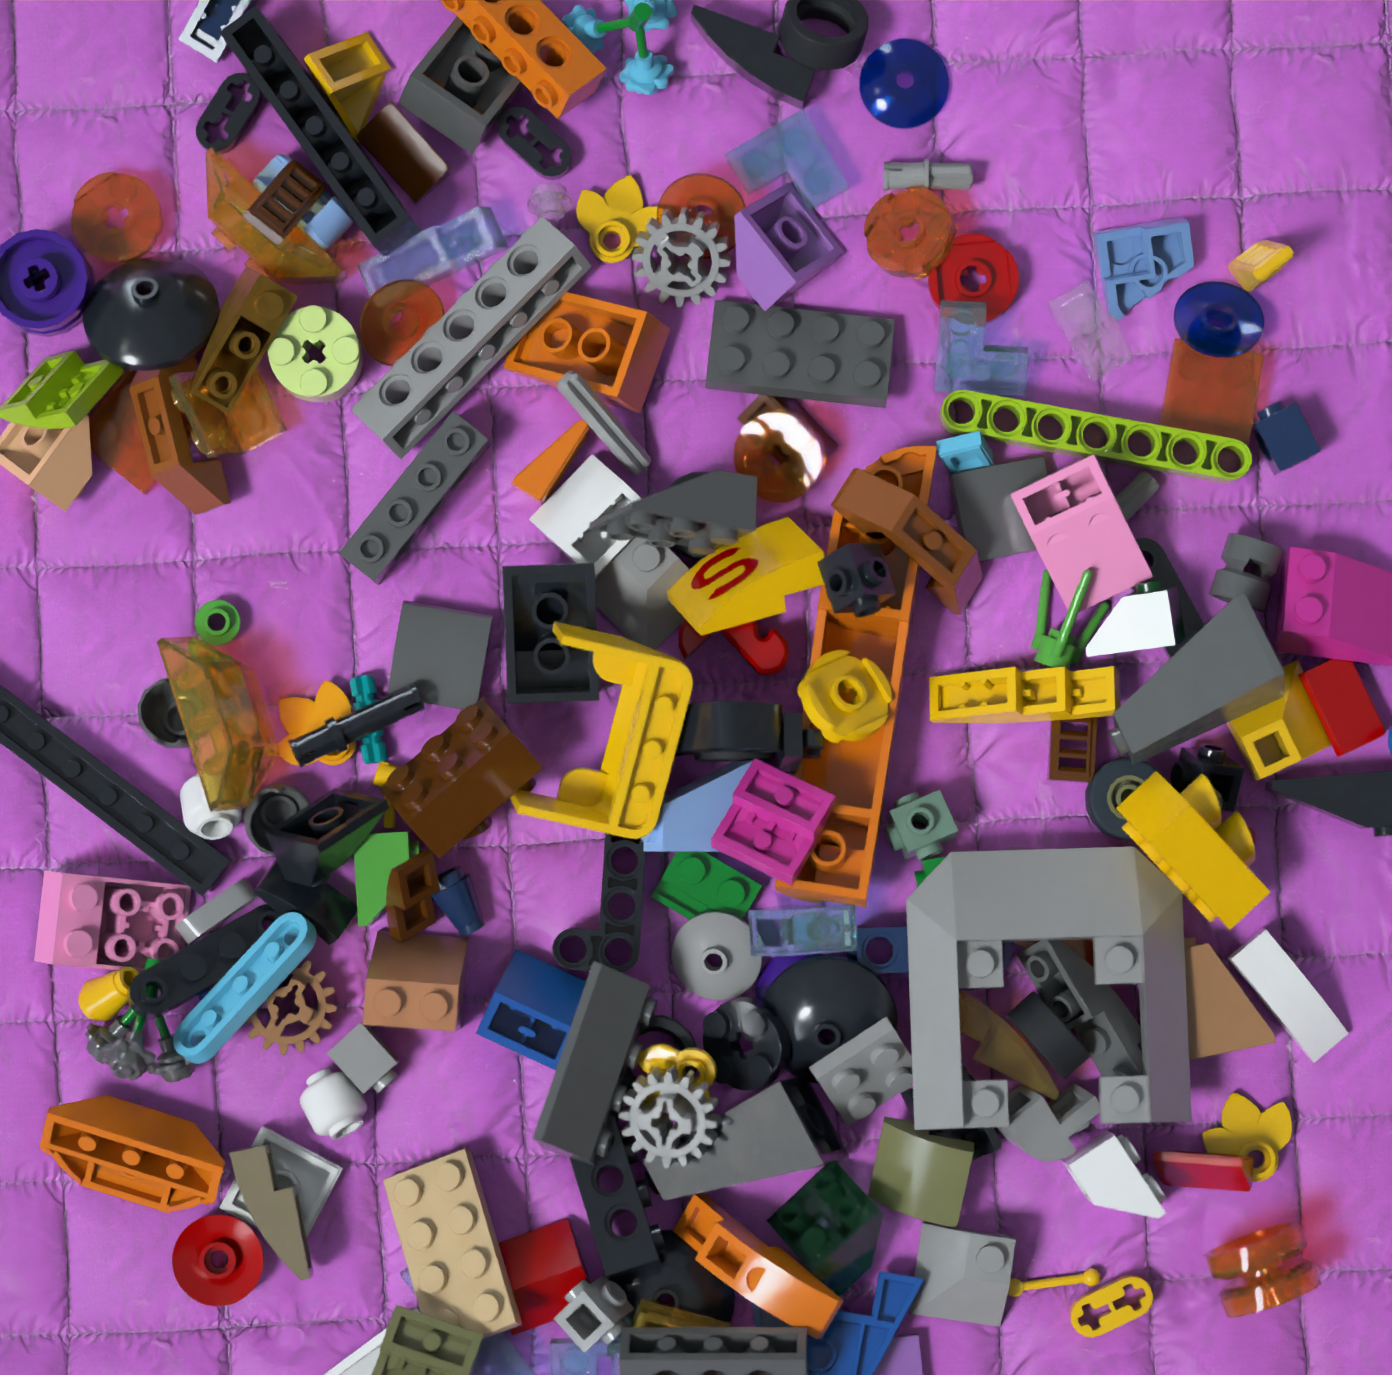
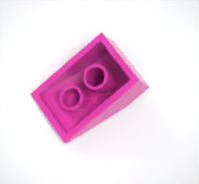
M1290 547L1281 567L1274 651L1392 666V572L1335 552Z

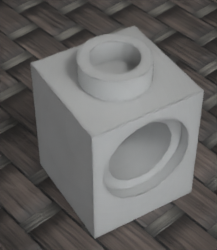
M363 1021L327 1052L328 1056L363 1094L372 1087L377 1093H380L398 1076L393 1068L400 1060L368 1025H363Z

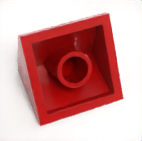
M568 1218L498 1243L522 1325L510 1329L512 1336L555 1321L554 1318L569 1304L564 1297L583 1279L591 1284Z

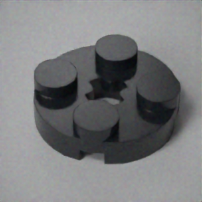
M740 997L725 1002L704 1018V1051L713 1058L716 1064L717 1073L715 1081L719 1084L727 1083L735 1089L747 1091L761 1088L777 1079L778 1077L776 1076L779 1074L780 1069L785 1067L789 1060L790 1039L785 1024L779 1015L773 1017L770 1011L763 1007L767 1004L760 999ZM741 1033H744L746 1040L753 1043V1049L748 1050L747 1053L744 1052L740 1045Z

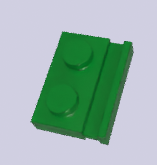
M676 852L650 897L688 919L709 911L728 912L743 919L762 885L706 852Z

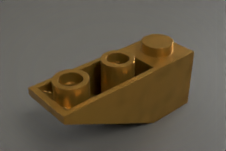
M245 266L222 305L189 392L229 415L298 296L261 273Z

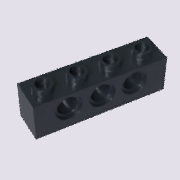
M612 1112L607 1127L613 1131V1136L606 1156H597L595 1165L570 1158L603 1269L609 1280L661 1264L659 1252L667 1250L659 1224L651 1226L649 1224L645 1208L653 1206L645 1179L636 1182L631 1164L639 1162L637 1152L631 1150L634 1144L632 1137H622L618 1121L622 1119L619 1118V1113ZM608 1169H618L623 1173V1184L614 1192H605L599 1187V1178ZM624 1212L634 1214L637 1218L635 1231L628 1236L616 1235L612 1228L615 1217Z

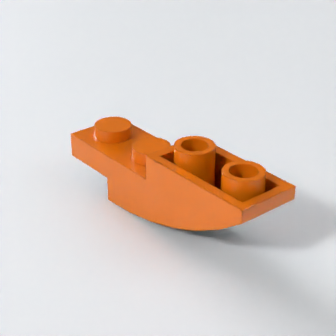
M696 1193L692 1196L673 1230L698 1252L695 1260L712 1274L780 1320L793 1327H807V1334L816 1339L823 1337L844 1301L779 1246L768 1247L705 1193Z

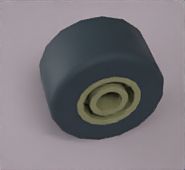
M1118 758L1102 765L1095 772L1092 782L1088 783L1085 791V807L1092 823L1104 834L1117 839H1131L1121 828L1128 821L1116 807L1155 771L1164 778L1163 774L1147 761L1133 765L1130 758Z

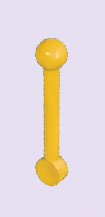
M1090 1268L1083 1274L1024 1282L1017 1278H1011L1008 1294L1012 1297H1017L1026 1290L1080 1283L1096 1286L1100 1282L1101 1276L1096 1269Z

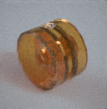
M1298 1221L1286 1222L1249 1233L1221 1244L1204 1254L1210 1274L1214 1279L1230 1280L1238 1278L1225 1285L1218 1293L1225 1315L1228 1318L1244 1316L1280 1306L1307 1294L1322 1284L1314 1261L1305 1258L1289 1260L1302 1252L1307 1245Z

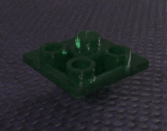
M835 1162L824 1165L766 1221L806 1267L824 1285L840 1297L871 1268L884 1213L845 1170Z

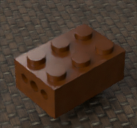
M481 698L474 705L464 708L458 714L456 721L440 735L430 738L423 745L421 752L406 765L396 768L380 789L406 824L440 859L459 841L475 837L489 829L493 823L489 815L505 801H511L510 797L517 790L532 791L536 786V780L533 776L543 767L487 702Z

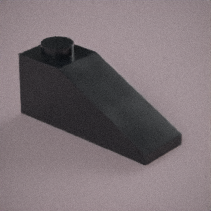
M1392 771L1266 781V790L1360 829L1373 828L1374 837L1392 835Z

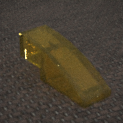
M959 989L960 1031L981 1041L973 1058L1058 1101L1061 1091L1049 1070L1032 1047L1008 1022L985 1004Z

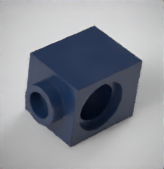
M1279 401L1257 412L1260 421L1255 422L1250 429L1274 476L1321 452L1297 403L1285 408L1282 401Z
M907 926L854 928L855 938H846L847 958L867 966L876 974L909 972ZM875 937L887 939L892 947L890 958L881 964L871 962L866 955V946Z

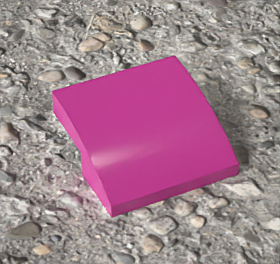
M754 759L732 794L733 803L713 834L711 847L793 886L826 824L836 801V796L758 759Z

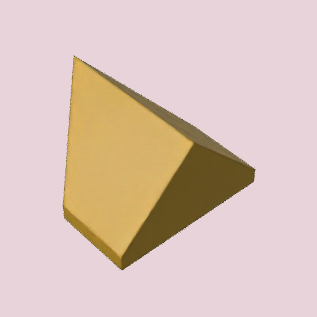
M368 32L309 53L303 58L311 75L358 143L360 141L356 138V135L367 125L386 74L392 69Z

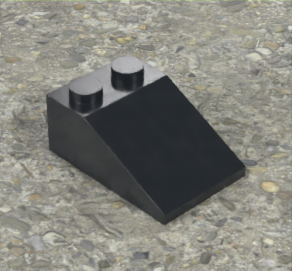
M594 563L502 566L507 704L599 700V677L593 666V651L561 644L552 630L554 621L597 631Z

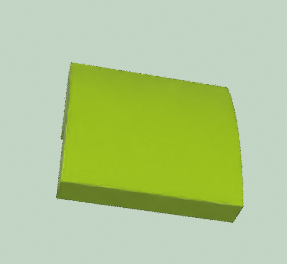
M75 350L45 357L0 406V418L12 423L35 428L60 429L75 427L125 371L122 367L116 366L107 360L84 364Z

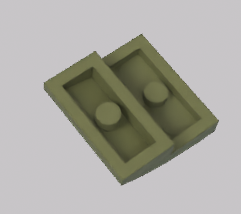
M884 1116L868 1197L905 1215L938 1225L957 1228L974 1152V1142L930 1135L929 1130H914V1121Z
M396 1304L381 1343L380 1354L372 1375H471L484 1335Z

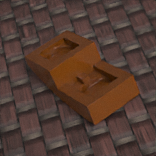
M429 849L391 869L386 892L388 928L390 937L401 943L436 923L431 895L440 891L434 854Z

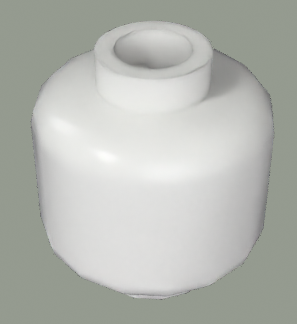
M205 770L191 777L182 786L180 801L183 821L190 832L204 839L215 840L226 837L238 826L242 819V807L238 785L232 777L221 772Z
M324 1069L307 1079L308 1087L301 1094L299 1100L301 1108L316 1134L330 1136L332 1140H337L352 1134L363 1125L362 1117L367 1111L366 1101L358 1087L344 1072L332 1073L330 1069Z

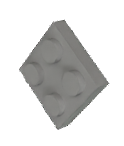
M887 1017L809 1067L847 1126L861 1118L867 1117L874 1109L895 1095L908 1090L913 1084L912 1056Z

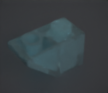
M855 904L777 905L748 910L751 956H796L858 950Z

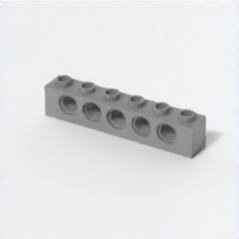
M542 216L532 227L522 233L520 239L500 259L496 260L467 292L458 298L456 303L437 323L426 330L424 336L404 356L395 361L392 368L372 388L368 389L350 410L394 454L402 459L592 267L575 244Z

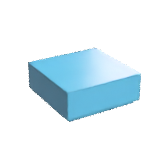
M980 431L936 441L938 456L950 475L994 465L993 451Z

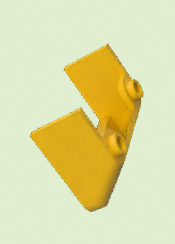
M554 621L552 630L561 644L593 651V666L598 675L608 682L621 684L622 688L600 771L584 767L570 770L561 779L556 798L517 790L510 799L517 814L631 839L642 838L654 829L658 820L693 686L692 675L686 665L679 659L627 638Z

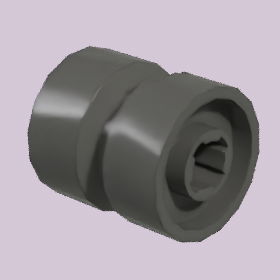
M1229 533L1221 555V559L1225 562V567L1216 570L1209 595L1229 603L1235 596L1244 592L1253 611L1265 612L1273 589L1268 580L1269 577L1278 574L1285 551L1265 541L1245 535ZM1247 564L1251 565L1250 573L1243 571Z

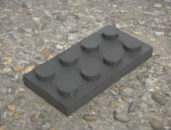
M715 300L705 389L886 408L895 319L776 306L764 311L758 304Z

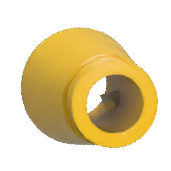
M124 967L87 980L83 984L78 996L80 1009L92 1020H111L128 1002V989L133 979L139 973L132 967Z

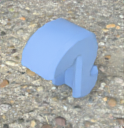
M277 154L254 178L253 187L261 195L292 159L285 154ZM325 191L296 228L318 248L329 250L349 229L354 220L345 206L335 196L332 198Z

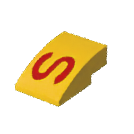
M789 517L762 525L756 528V531L738 538L737 543L722 545L716 549L715 553L701 559L667 591L668 601L701 636L786 612L785 595L824 585L817 563L824 558V552Z

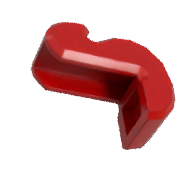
M684 619L679 630L678 648L684 660L690 657L716 632L701 636ZM756 621L719 631L759 675H774L785 667L789 650L786 640L779 631L771 629L767 637L761 638L758 635Z

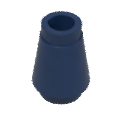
M460 865L438 875L440 891L431 895L435 903L453 926L458 929L461 937L482 928L485 922L482 918L470 873L465 874Z

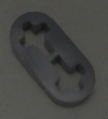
M234 73L228 76L222 82L200 117L196 126V136L201 146L207 152L219 155L231 151L258 111L262 102V91L250 75ZM245 84L250 85L248 92L252 97L249 103L240 101L233 112L229 109L235 99L230 93L233 87L241 89ZM225 115L229 117L224 126L228 138L225 141L217 139L213 144L209 143L211 136L206 131L209 125L217 127Z
M515 106L508 108L501 114L497 125L501 141L537 175L546 180H556L568 173L572 162L568 145L533 112L525 107ZM523 118L528 120L526 130L534 139L529 143L519 134L510 138L508 135L511 130L508 121L513 119L516 122H520ZM539 144L549 152H553L558 148L562 151L559 155L562 165L558 168L554 165H549L546 169L541 166L544 161L543 156L535 148Z

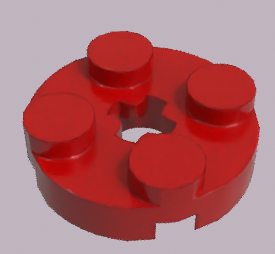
M964 234L951 239L937 252L930 265L927 282L932 302L944 318L953 320L961 325L979 326L994 321L1008 310L1018 290V267L1010 252L1006 251L1001 244L995 242L996 240L983 234ZM969 268H976L977 275L985 276L986 283L979 285L978 292H970L968 286L961 285L960 278L967 276Z

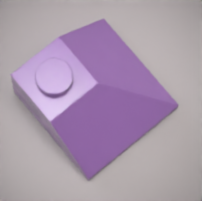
M790 182L740 210L734 216L737 277L764 311L791 296L845 253Z

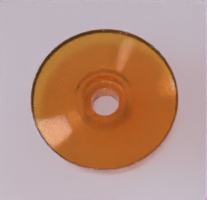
M707 173L688 174L672 182L665 189L659 200L657 221L662 223L661 216L665 209H669L673 217H679L682 207H687L689 217L695 219L699 213L696 210V206L706 205L711 208L712 212L705 215L703 223L709 226L718 221L720 227L716 234L717 238L728 237L730 240L728 247L722 252L731 251L736 246L734 216L746 207L737 189L723 178ZM678 231V232H681V233H690V232H686V231ZM709 248L704 251L703 259H711Z
M401 279L382 286L368 299L361 312L359 336L363 347L376 361L387 366H393L395 361L404 356L424 336L426 330L437 323L445 314L442 301L432 288L417 280ZM401 312V318L396 323H391L392 318Z

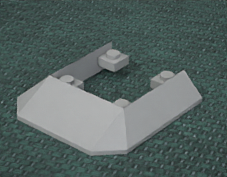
M1134 846L950 852L906 899L914 1130L1009 1127L1007 1080L962 1081L959 989L1004 987L1002 942L1093 939L1095 985L1139 984L1143 1076L1099 1077L1100 1124L1192 1122L1182 892Z

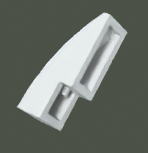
M1266 929L1258 931L1227 958L1255 991L1254 994L1313 1063L1349 1034L1319 993Z

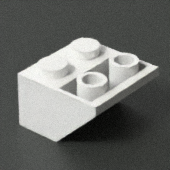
M591 455L529 520L573 563H594L596 580L610 562L633 539L623 541L609 539L606 537L607 532L590 530V522L642 498L594 455Z
M1106 1130L1077 1149V1152L1061 1160L1085 1198L1092 1204L1154 1218H1160L1166 1214L1160 1205L1161 1202L1167 1199L1152 1176H1149L1147 1173L1144 1175L1140 1174L1134 1164L1139 1162L1141 1158L1127 1137H1123L1122 1134L1116 1137Z

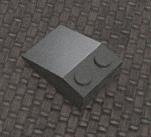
M457 16L410 74L398 104L473 154L496 125L501 114L510 105L523 86V83L516 76L506 71L497 56L485 44L478 42L472 35L471 30Z

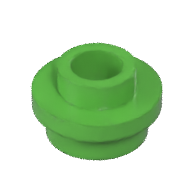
M209 601L196 614V631L201 639L209 644L218 646L228 644L235 639L240 631V615L237 609L226 601ZM215 614H222L226 620L224 628L219 631L212 630L209 625L210 618Z

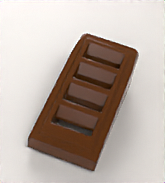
M291 160L242 217L276 245H280L313 208L325 192L326 185L300 163Z
M1097 717L1050 722L1047 780L1079 783L1092 782L1095 775ZM1061 722L1087 723L1086 732L1060 730ZM1060 739L1086 741L1085 750L1060 748ZM1059 757L1084 759V768L1059 766Z

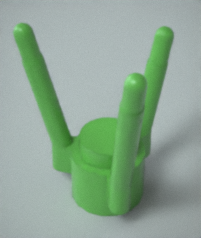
M1047 569L1043 571L1036 631L1030 648L1037 650L1034 661L1052 668L1065 666L1068 670L1071 663L1078 664L1084 647L1109 609V603L1102 602L1074 644L1076 637L1070 635L1092 576L1090 570H1085L1082 574L1061 630L1058 631L1050 628L1048 636H1045L1051 576Z

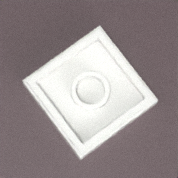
M262 1126L251 1147L270 1143L278 1187L297 1184L306 1236L308 1238L344 1167ZM235 1178L220 1208L257 1227L247 1209Z

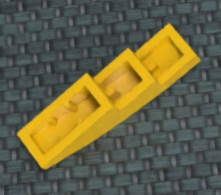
M1063 666L1022 672L1016 667L929 677L930 721L932 723H1015L1113 716V713L1121 706L1120 671L1114 666L1069 671Z

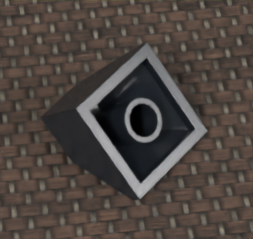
M334 788L265 833L284 879L307 887L318 886L329 880L331 873L348 861L390 808L387 800Z

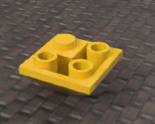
M1298 660L1282 667L1285 673L1282 698L1226 723L1254 781L1263 779L1331 745L1299 678V674L1304 671Z

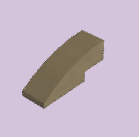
M270 1143L230 1152L229 1155L238 1187L247 1209L261 1234L281 1261L300 1280L310 1279L314 1272L297 1184L278 1187Z

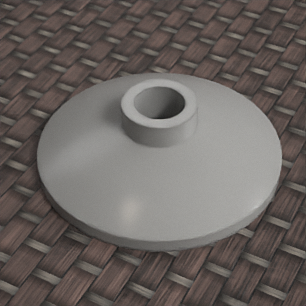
M709 911L692 917L681 927L673 942L672 962L678 978L691 992L706 999L727 1000L741 995L753 985L762 966V947L757 934L746 921L728 912ZM712 953L718 954L722 958L723 964L719 967L711 966L707 961V955Z

